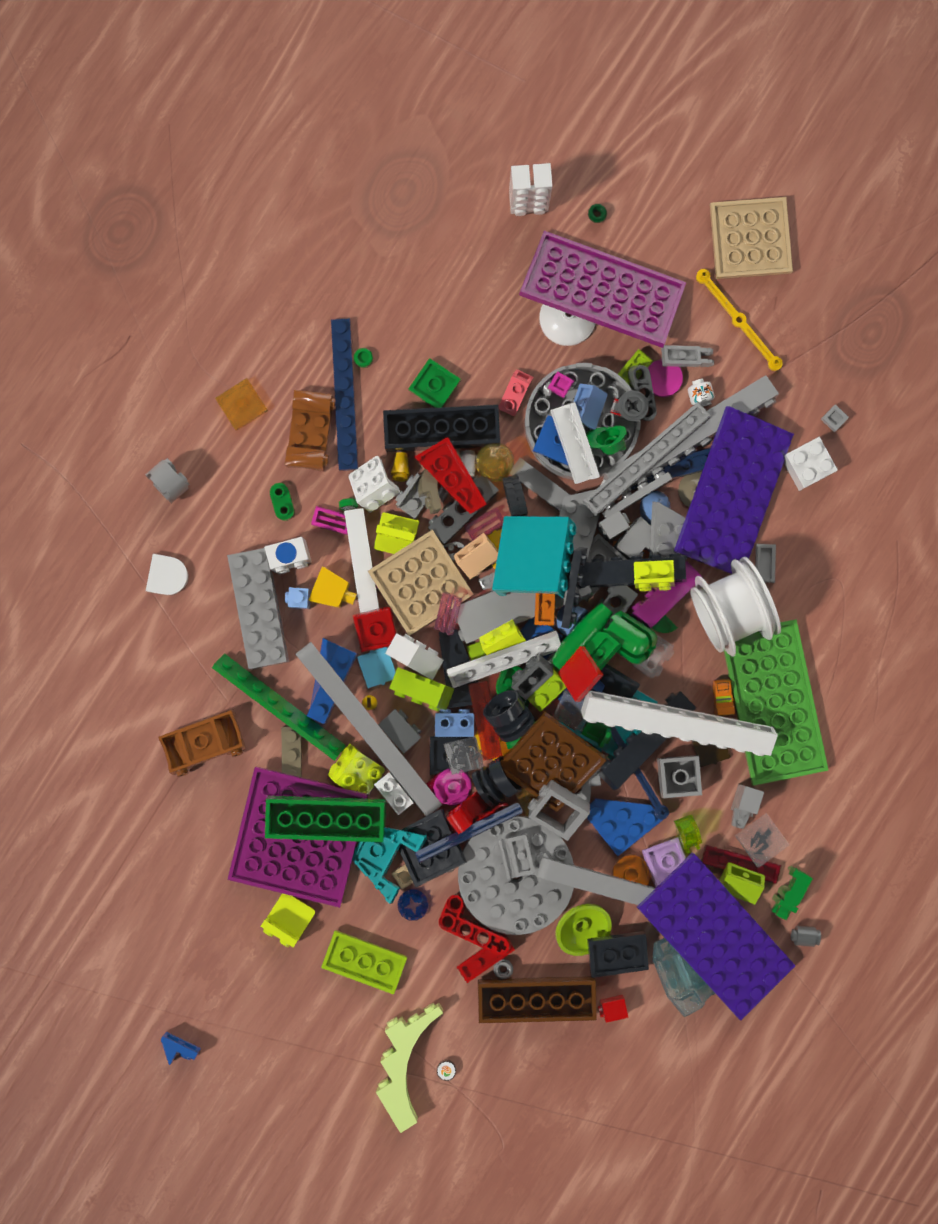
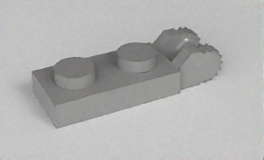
M664 345L661 348L663 366L711 367L714 365V360L701 359V356L713 354V349L672 345Z

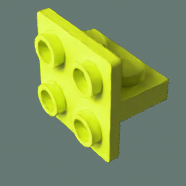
M383 512L380 524L377 525L376 529L377 536L374 549L395 554L415 541L419 521Z
M674 561L634 562L635 588H639V591L642 592L651 591V588L658 587L662 591L671 590V587H675Z

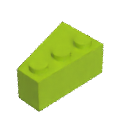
M397 667L389 688L395 691L394 695L405 698L407 695L412 697V702L420 705L423 702L429 704L428 708L438 712L440 709L447 710L454 688Z

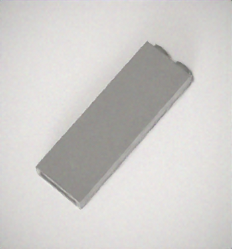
M493 591L453 607L454 612L451 613L454 623L459 624L461 630L458 633L461 641H465L466 644L476 641L479 637L512 619L515 624H519L534 618L536 593L507 592V596H499ZM565 591L564 598L555 594V609L565 606L567 591Z

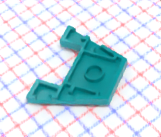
M385 827L384 841H359L352 860L363 874L373 882L375 888L383 894L385 900L392 904L400 887L385 879L386 872L401 844L417 852L421 850L427 836Z

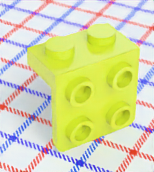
M513 619L479 637L482 649L486 655L526 641Z
M349 744L342 751L337 762L331 766L328 776L344 789L369 794L385 769L362 754L356 747Z
M282 893L260 927L263 928V932L268 936L279 938V942L284 946L294 948L313 918L315 910L296 897Z

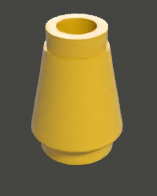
M396 453L391 471L394 481L405 482L410 476L407 453Z

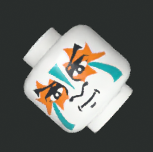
M703 379L692 381L693 385L688 388L691 404L695 405L697 402L702 406L712 404L711 401L715 398L712 384L708 381L704 382Z

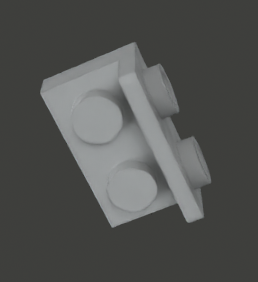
M418 473L415 477L412 475L406 483L408 487L404 492L401 491L395 499L397 501L396 506L414 519L417 518L424 508L425 498H427L426 496L419 497L418 484L421 475Z

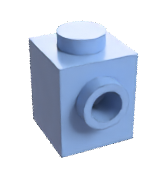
M289 587V592L285 593V603H288L290 608L309 609L310 601L308 599L311 590Z

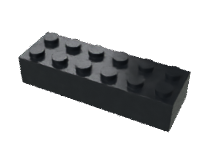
M498 405L383 411L386 452L422 451L447 437L454 449L500 446Z

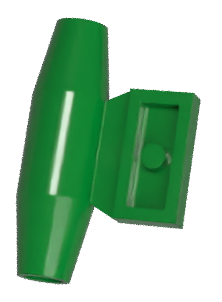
M600 603L583 617L567 635L550 662L560 670L576 650L583 646L601 671L622 647L608 633L602 632L613 612Z

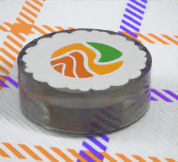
M445 1059L438 1064L437 1075L440 1079L449 1081L456 1075L454 1062Z

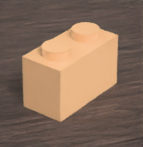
M483 533L453 556L458 566L471 579L481 574L489 565L497 562L498 549L486 534Z

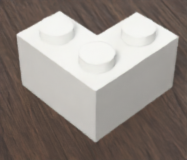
M396 633L385 654L433 680L444 661L437 656L439 653L430 647L426 650V645L417 640L413 643L415 639L407 634L402 637Z

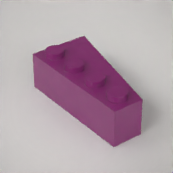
M686 561L687 582H677L675 587H671V590L662 591L659 590V587L656 590L652 588L645 595L647 598L643 602L640 600L632 607L634 611L630 616L651 629L695 586L696 576H702Z

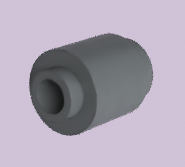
M795 926V929L791 931V941H794L795 945L815 947V945H820L821 931L815 927Z

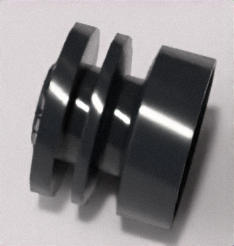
M515 690L499 693L486 704L483 710V715L504 742H512L521 738L535 722L534 716Z
M503 756L490 762L489 768L483 766L480 770L472 773L473 783L484 802L492 808L504 802L505 796L511 798L522 791L521 786L505 775L501 766Z

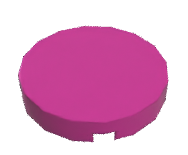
M662 359L654 361L648 367L655 396L666 398L674 395L679 390L683 381L680 367L663 366Z
M451 768L446 769L438 775L434 782V795L443 804H448L449 806L460 804L468 797L469 790L472 787L471 779L463 770L452 774Z

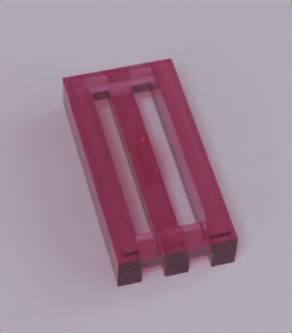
M495 507L466 524L464 528L473 541L480 536L474 537V533L499 519L500 523L483 532L488 535L502 527L504 519L498 508ZM496 513L497 516L493 517L487 522L481 524L473 530L469 529L470 527L474 526L480 521Z
M443 592L434 629L440 630L443 633L446 632L448 635H453L462 598L448 592Z

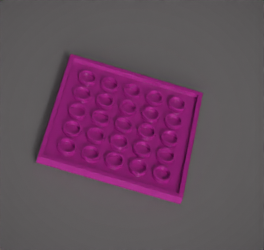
M256 766L227 880L340 908L357 841L265 838L266 798L268 796L367 799L368 794Z

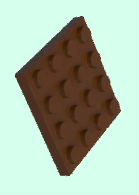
M544 712L526 734L501 759V766L508 778L537 798L542 786L547 785L551 780L575 794L604 764L606 756ZM551 796L546 805L558 812L565 803Z

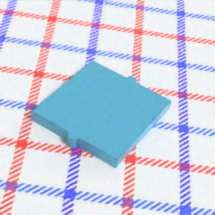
M387 647L375 651L371 650L370 653L357 657L368 688L380 684L385 685V682L393 680L396 671L391 657L385 654L388 649Z

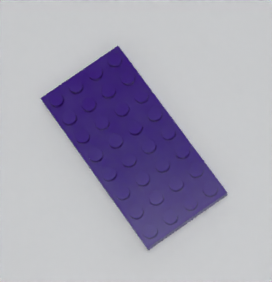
M726 406L673 552L680 553L729 574H732V560L740 561L743 557L749 559L785 460L784 455L788 452L794 434L733 407Z
M691 853L637 906L638 910L740 1021L795 967V964L694 853Z

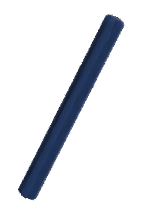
M515 803L472 824L460 834L456 832L415 853L416 858L421 863L521 814L523 812L522 808L518 803Z

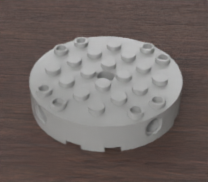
M576 363L562 366L549 373L533 390L526 408L524 421L525 435L533 455L546 469L566 479L573 480L569 465H564L533 452V449L547 415L552 416L550 410L573 403L579 384L594 385L607 393L596 428L623 426L627 430L624 437L625 450L612 455H606L599 448H591L600 477H603L604 473L626 460L633 450L639 435L641 419L638 421H628L621 416L611 413L614 399H620L625 392L632 389L625 380L612 370L592 365V363ZM557 371L574 380L565 398L547 389ZM637 401L632 404L629 402L630 406L627 411L629 412L632 409L636 411ZM586 425L583 426V427H584V430H585V433H587L588 431L592 430L591 428L587 427Z
M517 815L470 838L462 851L467 863L458 868V883L462 898L473 916L492 930L512 935L539 931L554 922L565 910L571 899L574 887L537 877L542 857L574 865L567 845L559 835L527 816ZM526 834L535 873L520 876L518 879L510 878L507 880L498 840Z

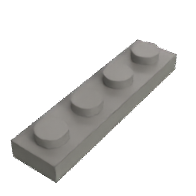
M664 471L654 476L655 480L648 484L646 481L637 487L638 491L635 493H626L621 497L622 501L617 504L612 502L605 508L606 511L602 514L606 519L617 511L624 510L671 481L673 477L669 472L666 474Z

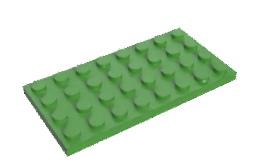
M797 619L780 622L781 633L778 635L773 634L771 640L764 638L758 631L736 641L735 656H730L724 650L738 720L771 726L778 735L771 756H758L753 752L745 751L751 784L753 786L828 771Z

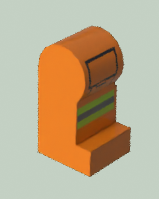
M730 679L713 680L715 715L735 714Z

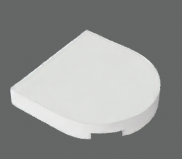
M153 554L146 591L163 595H174L180 592L188 582V571L185 565L176 558Z

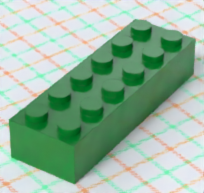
M268 796L266 798L265 838L383 842L385 839L386 799Z

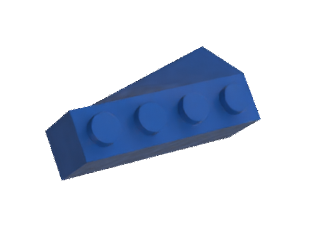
M323 638L320 654L345 683L358 654ZM315 679L307 717L326 724L335 703Z

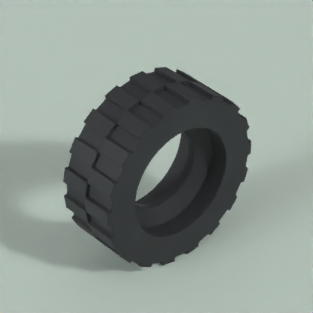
M518 474L502 478L511 516H528L526 501Z

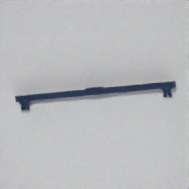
M611 727L612 738L618 747L620 745L623 747L625 745L617 729ZM638 768L634 774L654 806L655 816L661 820L666 819L669 815L668 808L661 805L641 769Z

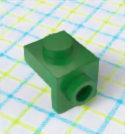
M586 722L581 730L583 736L597 742L600 748L608 744L612 738L611 727L601 722Z

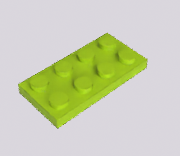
M335 930L321 968L394 995L408 956Z

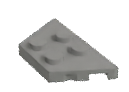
M595 490L565 496L559 517H569L576 524L577 531L573 537L574 550L579 547L588 548L586 554L587 561L600 513L595 516L583 503V500Z
M652 502L650 555H661L662 558L676 553L673 551L685 517L659 502Z

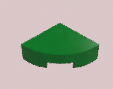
M664 615L651 629L658 633H670L678 627Z

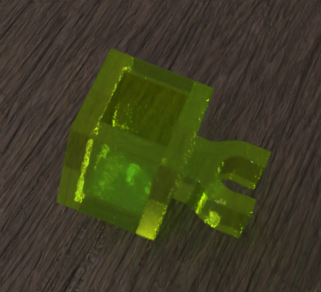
M689 815L675 820L676 832L686 853H690L689 848L693 846L699 850V844L702 843V839L693 816Z

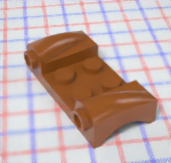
M294 390L289 443L285 458L286 467L324 472L325 466H328L329 455H326L331 412L335 410L336 399L333 398L332 394Z
M232 710L158 737L166 755L169 773L177 775V777L189 774L188 770L192 766L225 754L236 757L242 755L243 750L246 749L235 713Z

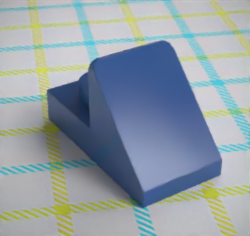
M168 1032L161 1038L169 1065L173 1063L177 1053H180V1056L184 1059L195 1060L201 1048Z

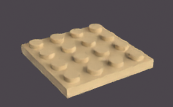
M786 197L710 203L716 279L791 274L793 272Z
M433 530L368 570L371 578L409 636L474 595Z

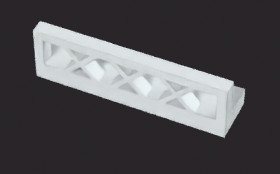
M576 403L566 404L550 410L574 483L578 484L589 479L599 478L600 475Z

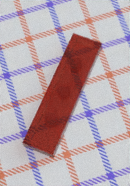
M484 681L469 684L483 760L498 758L502 756L499 736L483 715L486 704L491 700L488 683Z

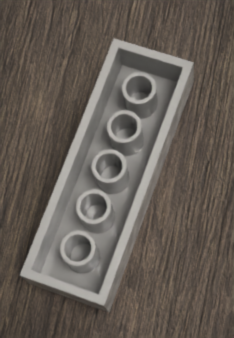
M265 548L227 555L248 669L289 662L273 573L269 567Z

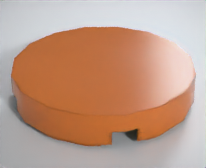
M626 855L618 859L613 866L612 876L648 886L651 875L646 861L641 857Z

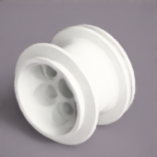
M746 557L741 558L740 561L732 560V575L708 585L702 577L696 576V587L690 590L695 610L710 641L717 651L721 653L725 650L730 656L736 655L735 642L759 631L767 640H771L773 634L778 635L781 633L779 616L770 592L756 567Z

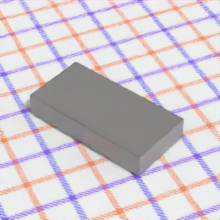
M756 544L755 567L765 583H775L776 545Z

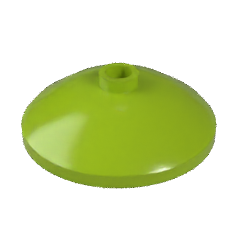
M582 904L570 909L563 915L556 927L555 935L559 947L565 953L573 956L587 955V939L610 935L612 927L610 916L604 908L596 904Z

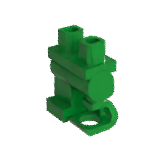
M793 866L788 867V870H790L789 874L793 876L789 880V885L780 886L777 895L774 894L772 897L775 904L771 911L786 921L791 911L797 913L799 908L796 906L800 904L813 880L811 876Z

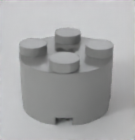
M167 458L166 460H161L145 475L172 504L189 489L188 486L190 484L181 472L176 473L175 466Z

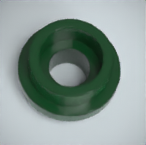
M594 204L589 208L588 217L592 222L601 223L606 219L607 210L603 205ZM594 212H600L601 216L596 217Z

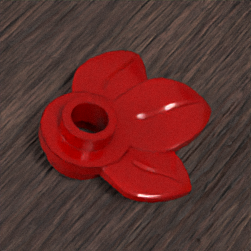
M501 803L492 811H485L479 814L475 822L503 810L502 808L508 806V803Z

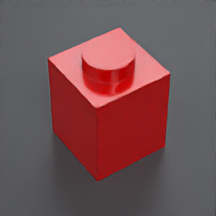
M623 995L600 999L601 1005L598 1006L600 1018L604 1017L606 1023L629 1018Z

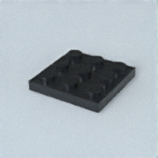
M443 809L401 829L402 831L427 836L421 849L454 834ZM403 844L399 848L415 887H419L467 863L459 844L421 863L417 860L415 851Z

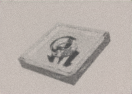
M767 813L735 835L757 868L789 846V843Z

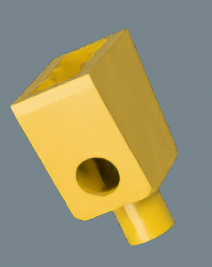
M322 567L308 600L313 603L340 608L343 601L353 605L357 594L348 591L349 582Z

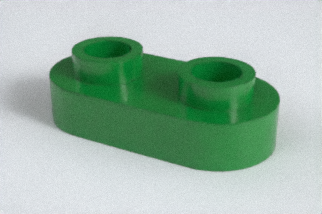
M283 483L274 484L270 488V497L275 514L280 520L288 521L295 513L289 489ZM278 489L283 491L280 496L276 495ZM283 507L288 509L286 514L281 513Z

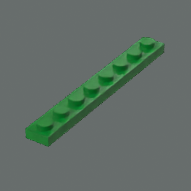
M225 653L214 663L212 669L334 761L345 749L346 745L307 717V715Z

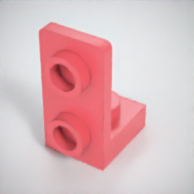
M516 369L499 404V410L515 416L534 377Z

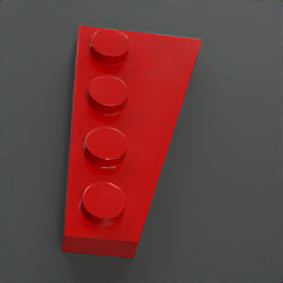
M448 437L414 457L469 514L487 505Z

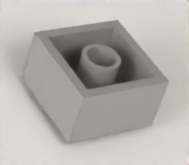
M699 756L657 758L660 797L673 798L702 795Z

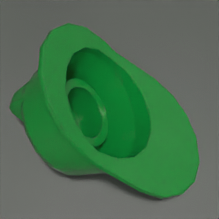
M623 426L600 427L586 433L590 448H599L606 455H612L626 449L624 437L627 430Z

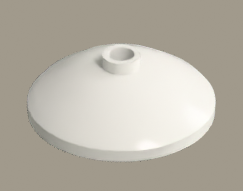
M544 304L542 305L539 316L540 326L546 337L552 342L562 346H573L585 341L591 335L595 323L574 315L567 317L565 315L566 312Z

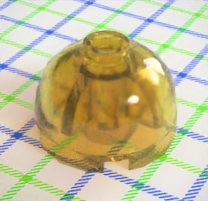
M502 443L487 444L478 452L475 465L483 477L487 476L492 478L491 481L498 482L502 481V478L508 477L512 471L514 456L509 447Z

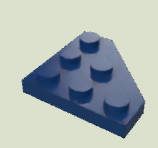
M597 798L590 803V814L587 816V819L617 856L662 821L655 816L654 808L650 804Z

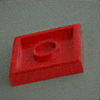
M390 606L353 615L361 653L390 646L396 635Z
M583 646L576 650L558 672L575 702H580L603 676L593 658Z

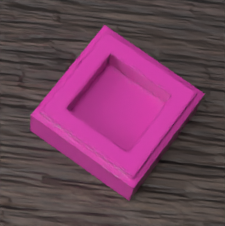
M557 371L547 389L565 398L574 380Z

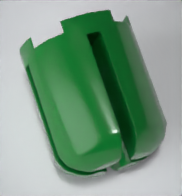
M623 611L615 613L611 617L613 621L607 629L603 628L602 632L608 633L622 645L616 652L632 664L643 663L653 654L657 644V635L652 629Z

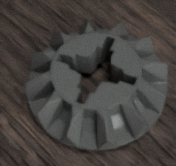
M627 391L618 401V411L622 418L628 421H638L647 414L648 401L641 392ZM638 401L635 407L637 410L635 411L634 409H632L628 412L627 410L630 406L628 403L630 402L632 404Z

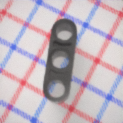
M634 365L628 371L630 388L638 392L641 388L645 389L649 414L641 420L650 421L657 414L650 372L645 366ZM638 369L642 371L640 379L636 378V371Z

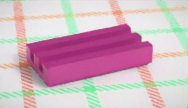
M316 506L311 525L348 535L346 522L318 515L319 512L345 518V514ZM320 519L345 526V530L316 522V520Z

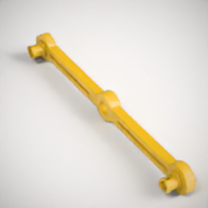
M706 269L699 270L696 274L697 282L704 284L732 317L733 326L741 328L768 361L769 369L778 371L783 365L781 358L774 356L747 324L746 316L743 313L737 312L710 279V272ZM740 317L742 322L738 323L736 318Z

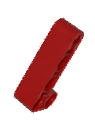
M476 791L450 810L446 819L457 834H460L473 824V819L489 806Z
M452 895L447 899L439 918L441 929L497 955L507 954L511 950L512 944L510 939L462 917L466 908L462 895ZM455 898L461 901V906L458 909L452 906V901ZM447 916L453 919L451 927L445 925V918ZM464 924H468L471 928L469 935H465L462 932ZM482 932L487 933L489 937L487 943L480 941L479 937ZM493 940L497 943L504 941L506 949L499 950L500 946L492 944Z

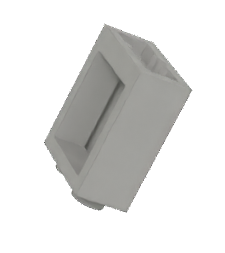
M551 780L547 785L542 786L539 796L531 800L528 806L529 818L568 841L590 814V803ZM551 796L575 809L564 824L540 811Z

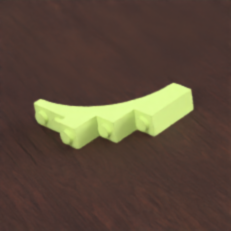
M440 1003L428 1005L424 1008L425 1012L420 1015L417 1013L407 1019V1023L403 1017L399 1019L395 1017L387 1022L388 1026L385 1028V1032L395 1049L391 1047L382 1053L383 1056L380 1062L389 1075L390 1080L385 1078L379 1082L376 1094L400 1133L416 1124L418 1120L407 1089L406 1073L408 1060L420 1034L432 1021L443 1014V1008Z

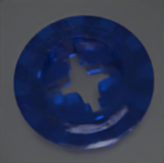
M411 889L405 891L399 897L398 911L402 917L409 921H417L425 916L428 910V900L424 893ZM410 897H412L414 903H421L416 906V913H414L412 908L407 907L410 904Z

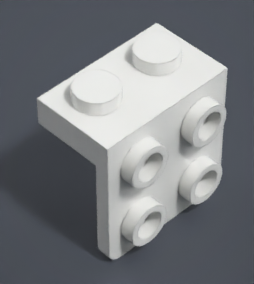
M375 456L349 474V480L357 503L370 513L400 493L399 487L388 479L382 460L378 456Z

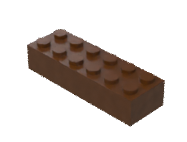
M583 976L478 979L479 1023L597 1020L595 978Z

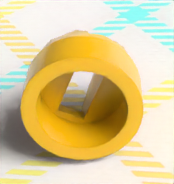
M367 695L362 699V706L366 710H373L377 706V699L372 695ZM368 698H371V708H367Z

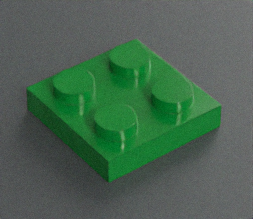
M429 358L408 388V391L433 408H441L445 405L461 379Z

